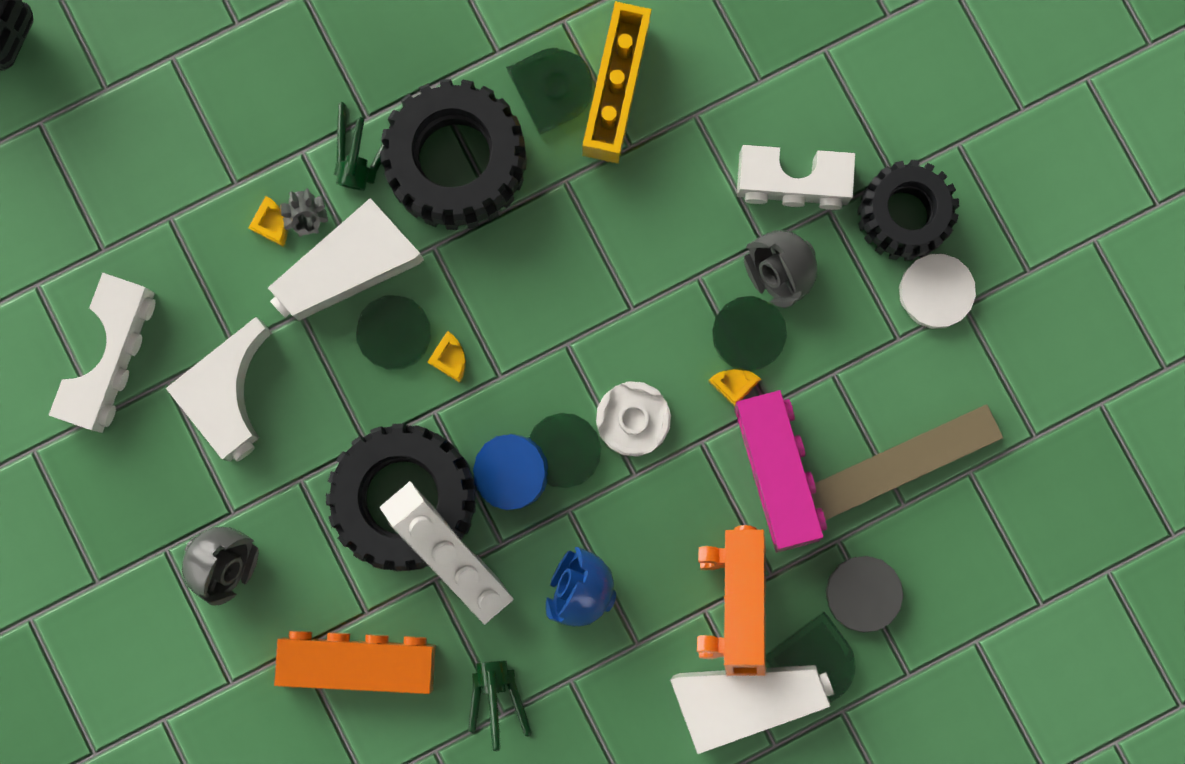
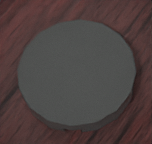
M870 556L853 557L839 564L829 576L825 590L828 606L834 618L846 628L859 632L878 631L889 625L900 612L903 600L902 584L895 570L883 560Z

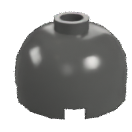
M774 230L747 244L745 249H749V254L744 256V264L748 276L760 294L766 288L768 293L774 297L769 302L775 306L786 308L792 306L810 292L817 278V260L815 250L808 241L790 231Z
M212 527L200 533L197 537L192 538L186 545L182 563V574L187 587L212 606L222 605L233 599L237 594L232 590L237 586L240 579L246 585L257 565L259 550L258 547L252 544L255 541L232 527Z

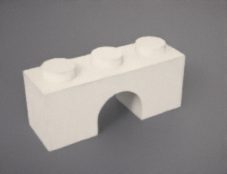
M742 145L739 153L736 197H744L747 203L766 204L767 200L770 199L782 200V205L802 207L805 205V202L820 203L819 207L822 209L838 210L842 209V205H848L853 198L855 153L818 150L813 158L812 173L805 178L797 179L788 176L782 170L779 161V147Z

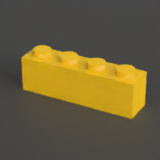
M617 1L614 3L582 144V153L585 157L619 164L649 31L652 9Z

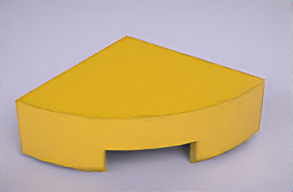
M265 196L248 228L282 247L285 245L288 230L284 228V217L281 216L280 207L271 198Z
M447 331L428 360V363L460 383L465 373V354L456 337Z
M729 369L715 374L708 382L735 407L736 402L741 401L757 385L761 378L750 371Z

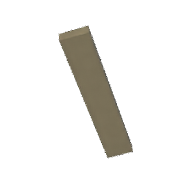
M983 405L816 482V493L811 494L815 509L821 508L825 520L830 519L1003 439L988 405Z

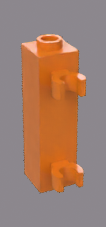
M741 525L735 527L734 530H725V548L713 546L699 547L700 570L725 568L724 637L697 636V653H699L700 659L724 657L727 676H766L764 530H757L754 526Z

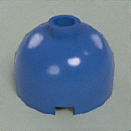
M574 547L576 553L568 551L558 564L550 583L552 587L557 586L554 599L546 598V615L548 618L574 627L592 624L605 611L609 612L616 599V591L613 590L614 582L610 568L600 557L579 547Z

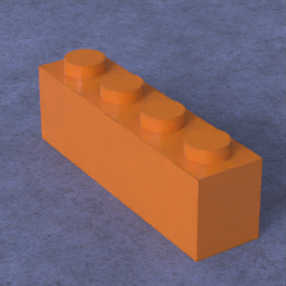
M289 631V637L277 639L274 686L430 694L433 691L436 645L427 644V637L404 636L403 643L388 642V635L366 634L365 641H351L350 633L329 632L327 633V639H312L311 631Z

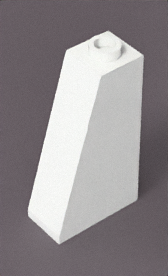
M370 198L268 287L275 296L270 302L285 318L291 314L300 321L413 268L424 259L419 251Z
M816 665L766 668V676H727L726 670L688 672L673 675L670 680L698 754L830 707L828 696L834 695L827 673L819 674Z

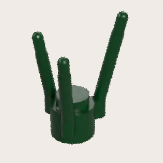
M340 102L338 105L337 163L334 175L337 176L336 184L365 191L367 183L374 184L377 170L381 165L380 151L383 150L384 145H381L370 168H368V160L358 157L364 119L359 117L356 121L350 155H346L345 158L346 104Z
M507 660L476 663L477 673L472 674L473 693L468 730L470 733H474L476 730L482 689L483 694H488L492 749L495 752L500 750L497 693L506 692L505 684L508 686L524 735L529 737L532 734L515 683L514 670H508Z

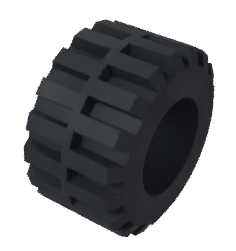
M911 160L907 165H904L903 161L895 162L891 168L887 166L882 169L863 192L860 199L862 202L858 207L857 215L861 216V220L858 223L860 231H866L867 235L864 239L868 245L874 242L878 246L875 251L880 255L885 251L890 254L889 259L897 260L899 257H904V261H912L918 256L922 258L939 247L952 233V227L957 223L959 214H955V210L960 207L959 198L953 199L952 197L956 189L953 183L948 186L945 184L944 180L948 176L943 171L937 175L932 172L935 167L934 165L927 163L924 167L919 166V160ZM909 193L922 201L927 212L926 225L922 229L908 230L900 227L893 221L888 210V200L893 194Z

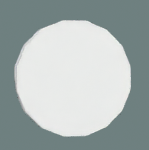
M929 254L916 260L904 272L899 286L900 302L911 316L910 318L917 324L930 329L947 328L961 321L971 310L976 297L975 281L969 269L957 258L946 254Z
M629 381L615 386L603 396L597 408L596 425L600 438L611 450L623 456L638 457L651 453L663 443L670 430L671 413L666 400L657 389L643 382Z

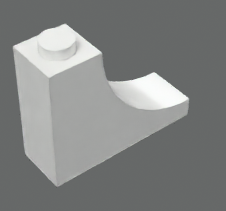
M257 317L166 388L221 459L227 461L233 459L240 461L255 449L253 443L260 438L250 423L244 402V383L249 364L260 345L272 334L265 323Z

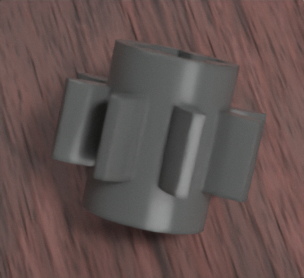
M308 188L305 191L289 192L290 198L288 203L280 204L281 216L284 217V228L286 230L293 228L299 237L312 233L318 234L320 222H328L327 211L324 209V197L318 196L315 198Z

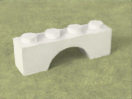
M102 273L89 308L100 318L106 331L107 342L104 355L99 364L89 373L78 378L62 379L49 416L103 433L104 427H108L111 424L116 412V406L113 405L118 391L124 389L129 378V370L126 369L131 355L135 356L138 353L142 343V335L140 334L145 320L148 321L151 318L155 309V300L153 299L155 293L135 283Z
M411 482L407 483L380 506L392 527L484 625L514 600L500 579L478 555L476 556L462 542Z

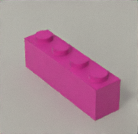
M781 390L737 401L734 410L775 553L820 542L823 538L822 531L827 530V524L822 509H815L811 494L816 493V487L811 472H804L801 458L805 457V449L800 435H793L790 422L795 421V416L790 400H783Z

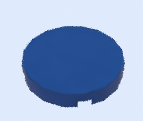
M515 434L496 436L485 443L476 456L473 468L475 485L481 496L494 507L504 510L525 508L537 501L546 489L548 462L540 446L530 438Z

